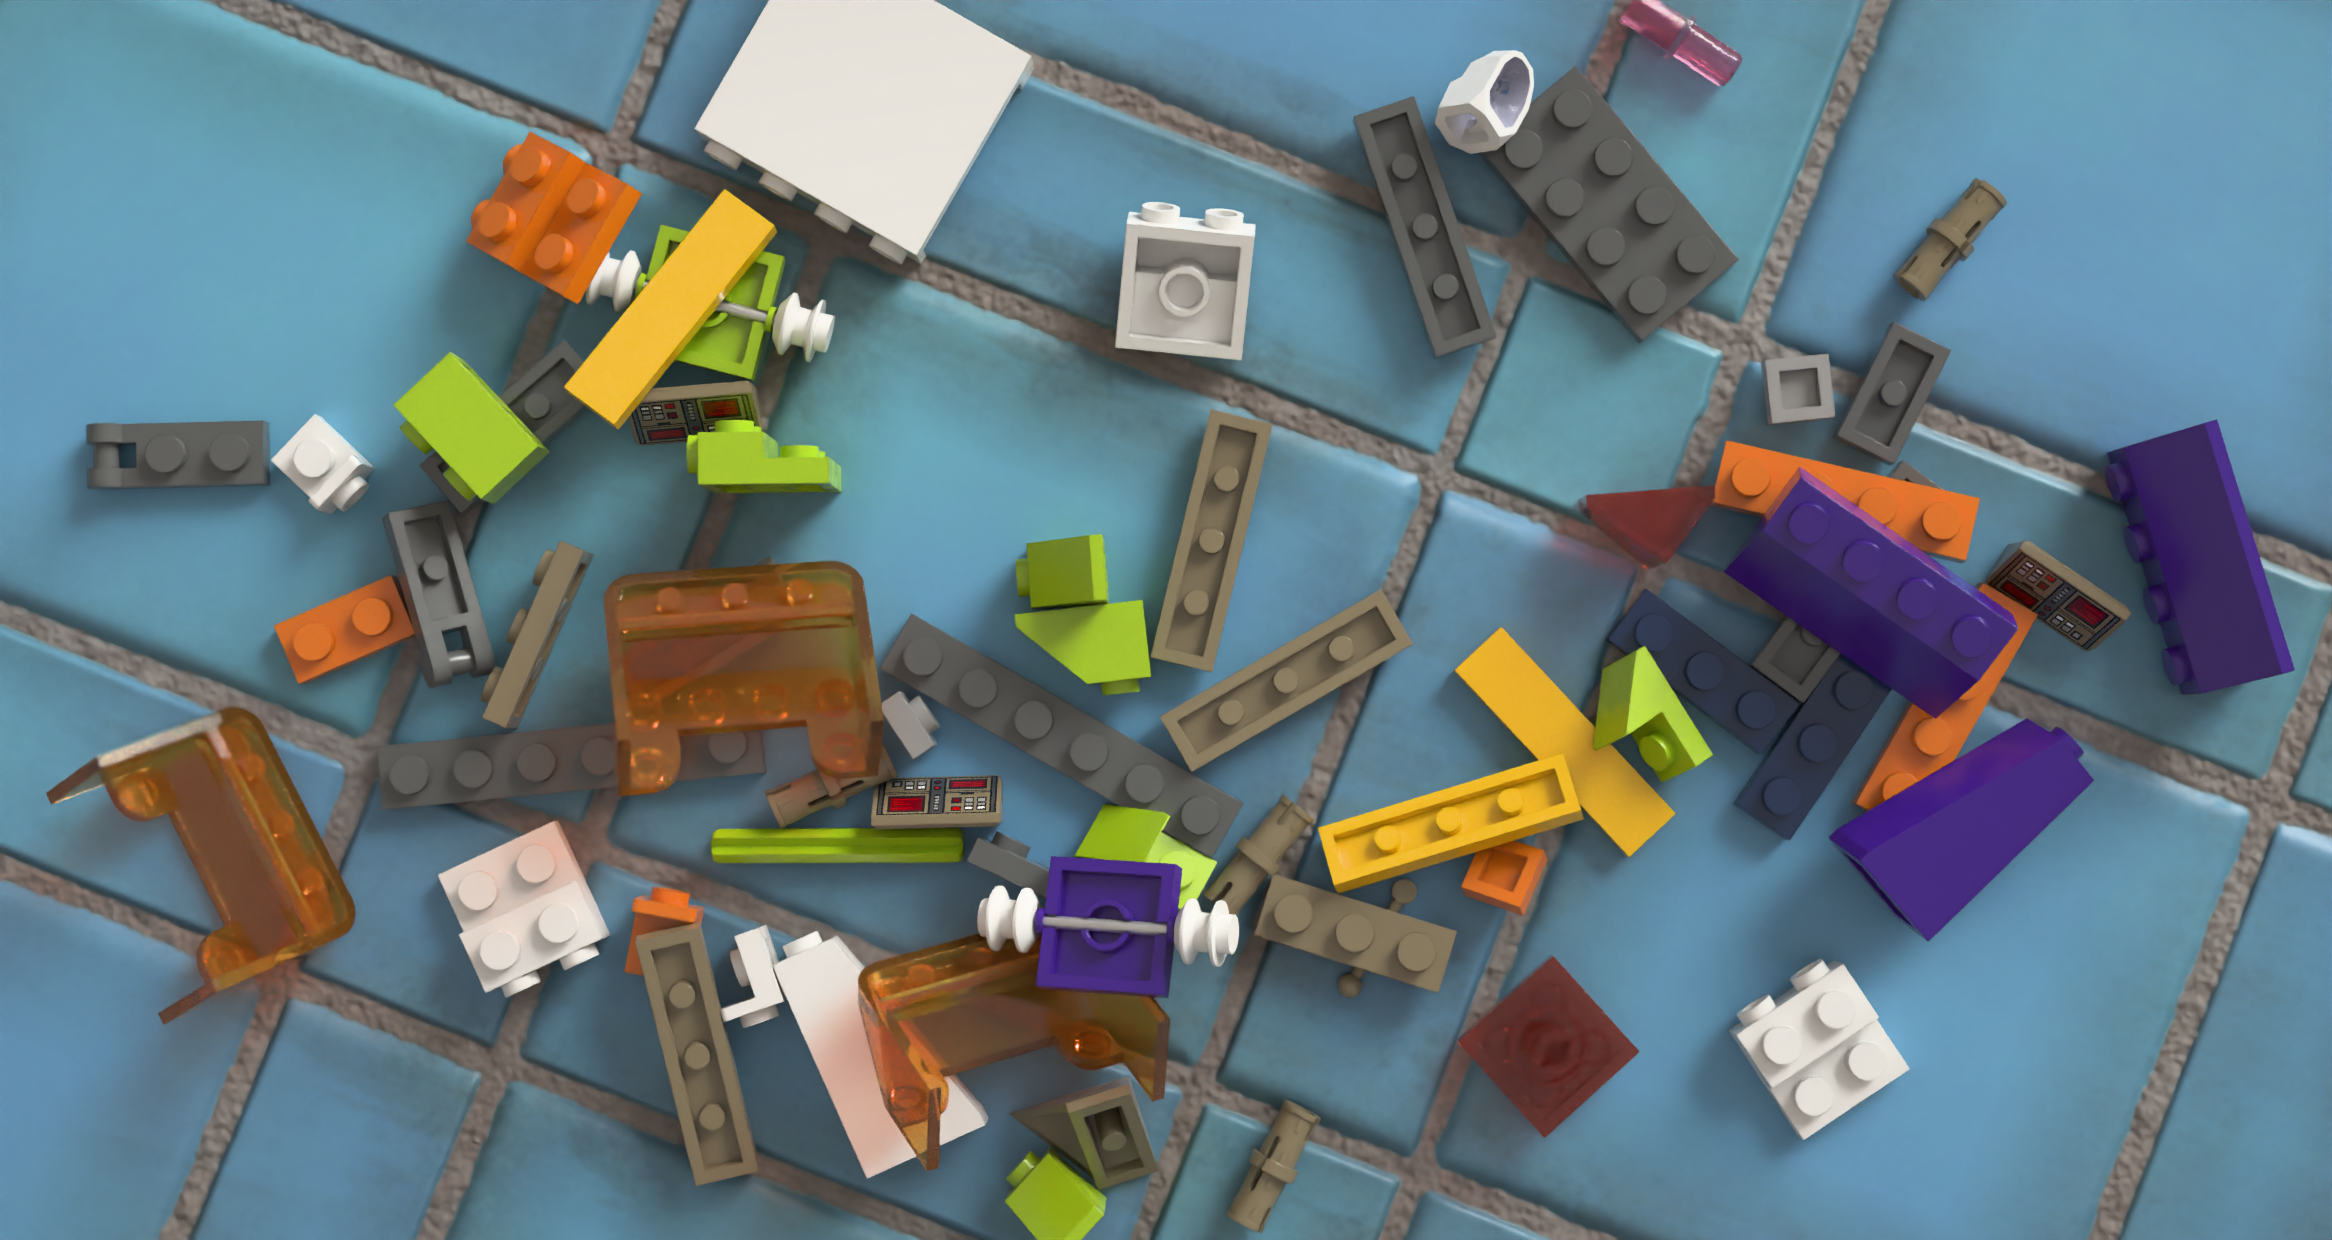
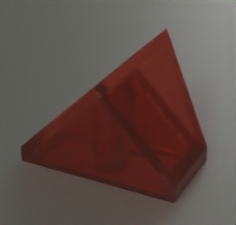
M1715 485L1586 495L1579 499V508L1581 514L1647 570H1650L1668 562L1715 500Z

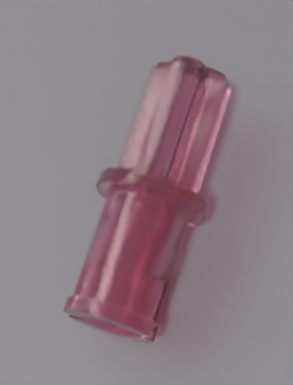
M1632 0L1619 20L1621 24H1626L1665 50V59L1669 61L1673 55L1718 86H1725L1741 65L1742 57L1738 52L1694 24L1697 20L1696 16L1692 14L1687 19L1660 0Z

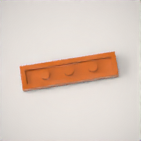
M1728 440L1725 442L1711 506L1763 517L1800 466L1928 556L1962 564L1966 561L1980 498Z
M1978 583L1975 586L1980 592L2011 612L2019 629L1980 680L1936 719L1909 701L1853 798L1852 804L1867 812L1955 760L2038 614L1984 583Z

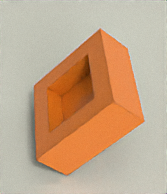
M1514 840L1476 852L1461 885L1464 895L1524 916L1548 860L1545 851Z

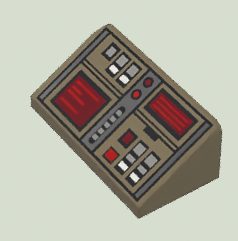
M749 381L651 389L628 417L633 437L637 444L643 446L687 442L688 435H698V432H715V421L721 420L754 421V426L762 427L759 390Z
M2029 540L2009 544L1986 579L1988 586L2038 614V620L2085 651L2095 649L2124 624L2131 615L2127 606Z
M997 775L895 778L874 786L871 826H875V829L999 826L1003 822V783L1001 777Z

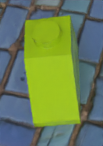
M1102 534L1026 543L1027 558L1016 559L1018 597L1030 596L1031 608L1033 610L1109 604L1105 541Z
M1143 600L1014 614L1017 629L1088 685L1101 684L1102 696L1140 692L1139 679L1152 678Z
M1051 1146L1040 1158L1033 1151H1029L1005 1178L1013 1188L1007 1193L1004 1202L1037 1240H1082L1105 1213L1107 1197Z

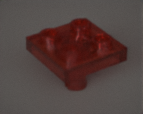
M1549 955L1457 1039L1458 1043L1544 1138L1640 1052L1553 955Z

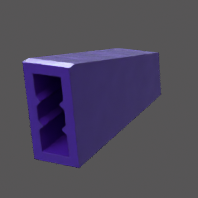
M2026 718L1839 827L1828 839L1891 913L1929 942L2063 812L2094 779L2079 762L2078 759L2084 752L2070 735L2057 726L2049 732Z

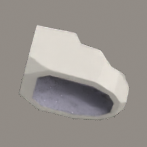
M1515 50L1493 51L1471 62L1462 77L1450 82L1438 107L1435 120L1436 126L1449 145L1470 154L1495 151L1516 134L1529 110L1534 88L1533 68L1524 54Z

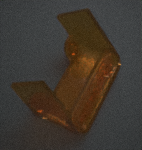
M239 707L225 708L96 756L46 793L52 805L104 785L115 807L131 820L149 822L168 815L225 927L207 935L200 942L196 953L198 970L205 985L159 1012L158 1015L163 1025L238 992L319 950L348 933L354 924L356 912L353 899L264 725L248 710Z
M977 933L874 962L865 967L858 977V1006L884 1106L926 1171L939 1168L940 1115L946 1110L949 1103V1087L944 1077L1055 1045L1068 1062L1085 1070H1098L1123 1062L1152 1102L1163 1099L1165 1095L1170 1030L1169 1016L1154 997L1048 990L1036 986L1042 935H1039V938L1027 953H1021L1017 950L1014 939H1006L1002 949L993 951L990 949L986 937H982Z

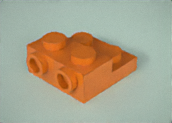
M529 132L523 144L512 147L505 155L502 166L504 176L491 199L480 202L473 210L471 215V227L473 230L466 242L578 305L642 193L629 184L586 163L560 146Z

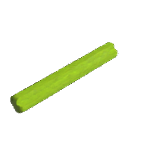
M959 828L717 829L712 833L711 855L716 863H957L964 857V833Z

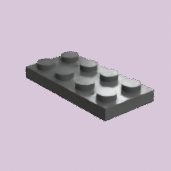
M1576 66L1530 103L1529 110L1516 134L1498 150L1478 153L1638 343L1643 341L1739 260Z

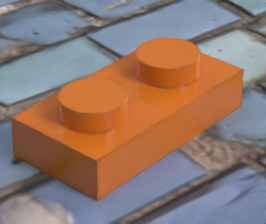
M389 575L274 625L298 684H307L416 637L403 590L397 576Z

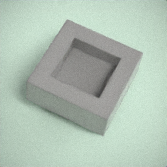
M1829 354L1771 359L1761 362L1768 426L1828 420L1835 417Z
M898 691L877 705L912 759L920 758L939 745L931 733L940 728V725L920 696L909 701L904 692Z

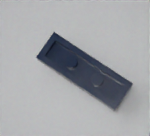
M1647 588L1642 590L1606 638L1607 642L1624 655H1628L1646 646L1676 694L1756 754H1763L1800 704Z
M1840 653L1806 701L1799 705L1733 805L1783 839L1790 841L1892 689Z

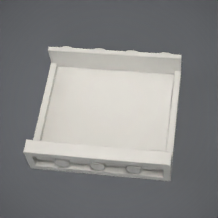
M769 0L694 129L703 140L708 142L703 151L718 162L736 171L741 162L763 173L758 183L781 198L792 202L796 193L817 204L818 207L814 215L837 230L847 233L850 226L854 225L873 236L868 246L886 258L902 265L906 256L922 264L926 257L923 251L1015 90L1017 88L1022 90L1034 70V64L1031 55L934 0Z

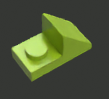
M1643 646L1609 664L1602 670L1593 747L1597 751L1631 733L1639 746L1642 758L1653 768L1662 783L1697 767L1713 754L1646 646Z
M1108 804L1102 806L1074 858L1178 865L1182 868L1178 913L1190 898L1198 899L1217 864L1215 860L1163 832L1170 815L1159 811Z

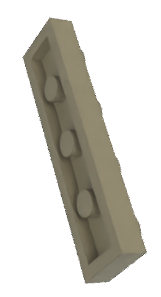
M1213 409L1210 410L1150 658L1212 673L1273 424Z
M1382 589L1168 711L1160 716L1190 771L1193 772L1408 648L1413 643Z
M701 922L638 935L635 944L695 1185L699 1186L759 1172L760 1163L726 1024L723 1022L720 1013L722 1008Z

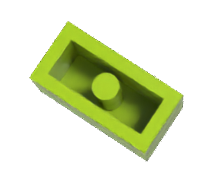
M451 352L393 405L406 419L399 426L400 430L424 454L427 455L434 448L450 466L443 473L444 477L468 501H471L478 495L480 499L495 504L550 453L542 442L467 362Z

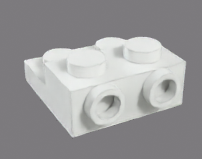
M1162 202L1142 204L1141 213L1129 212L1126 223L1115 348L1242 360L1255 224L1243 223L1244 214L1230 209H1208L1205 212V219L1179 217L1180 207Z
M559 821L550 822L438 874L463 930V933L459 934L485 993L501 987L506 998L541 982L536 970L559 960L565 971L600 955L595 943L611 936Z
M1818 959L1795 973L1790 978L1794 987L1774 1001L1767 994L1741 1009L1737 1013L1741 1023L1729 1030V1033L1799 1138L1803 1140L1910 1069L1878 1022L1879 1016L1845 965L1837 961H1832L1826 965L1823 959Z

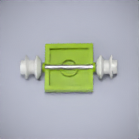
M660 224L647 274L641 273L642 268L635 251L630 250L622 261L610 258V253L608 252L586 290L587 304L594 305L599 297L603 295L612 298L615 312L620 313L640 294L689 232ZM762 251L674 361L754 382L767 332L772 333V339L778 354L783 355L792 344L803 347L806 361L811 362L815 351L826 353L833 333L835 316L825 314V300H821L813 310L802 308L798 293L795 292L786 298L779 308L774 307L786 259L784 256Z

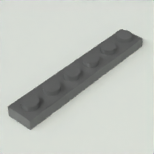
M912 613L880 667L886 673L1115 804L1123 807L1159 811L1170 815L1163 831L1210 858H1213L1243 805V802Z
M760 709L377 746L382 810L766 773Z

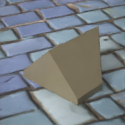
M1129 1075L1008 1113L1092 1177L1098 1190L1159 1171Z

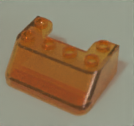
M817 561L636 573L624 575L609 585L604 595V624L610 721L618 796L653 794L669 788L678 778L681 768L678 736L807 726L811 759L821 772L841 779L878 776L884 717L864 581L859 572L852 566L839 561Z

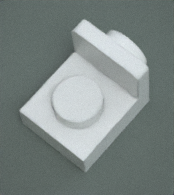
M316 414L271 459L283 473L310 497L308 502L318 511L332 514L337 508L344 512L352 507L367 491L369 484L365 479L375 469L321 416Z
M767 925L734 936L738 948L730 951L733 969L741 987L751 985L754 996L720 1009L723 1022L739 1017L742 1027L746 1028L779 1016L776 1004L787 1000L772 967L779 960Z

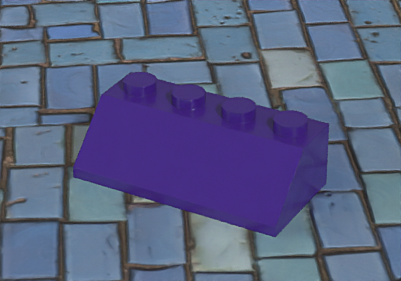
M2217 419L2107 452L2111 465H2107L2105 468L2106 482L2113 499L2116 502L2122 501L2129 522V526L2124 528L2126 547L2132 560L2135 563L2141 562L2148 584V587L2143 589V601L2151 621L2154 624L2160 623L2167 648L2163 649L2161 653L2162 663L2171 684L2174 686L2179 685L2182 695L2202 694L2295 671Z
M1800 466L1724 569V573L1935 719L1980 680L2019 629L2011 612Z

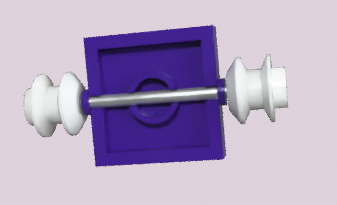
M1051 856L1045 908L1041 907L1031 888H1023L1017 900H1010L1005 887L996 886L992 890L990 897L984 898L981 901L977 917L979 934L982 937H986L987 943L993 951L1002 949L1006 939H1014L1017 950L1021 953H1027L1039 938V935H1042L1036 986L1042 989L1169 998L1174 945L1183 962L1187 965L1194 963L1199 952L1209 954L1213 966L1220 967L1226 955L1234 954L1239 939V922L1236 915L1229 914L1228 906L1223 900L1215 903L1211 913L1201 912L1198 901L1190 898L1178 913L1182 868L1176 864Z

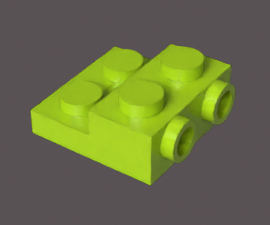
M715 421V432H698V435H688V473L697 474L698 485L715 494L842 492L841 466L830 457H826V452L819 451L818 446H781L780 457L778 458V442L762 432V427L754 426V421Z

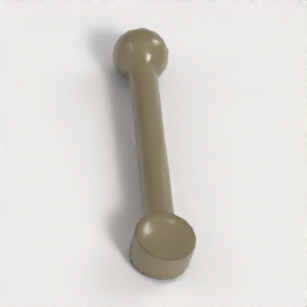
M1400 879L1392 885L1391 895L1393 899L1387 910L1399 913L1404 904H1408L1416 898L1417 888L1411 880ZM1353 967L1350 973L1342 975L1337 983L1339 993L1347 998L1358 996L1362 990L1361 978L1365 970Z

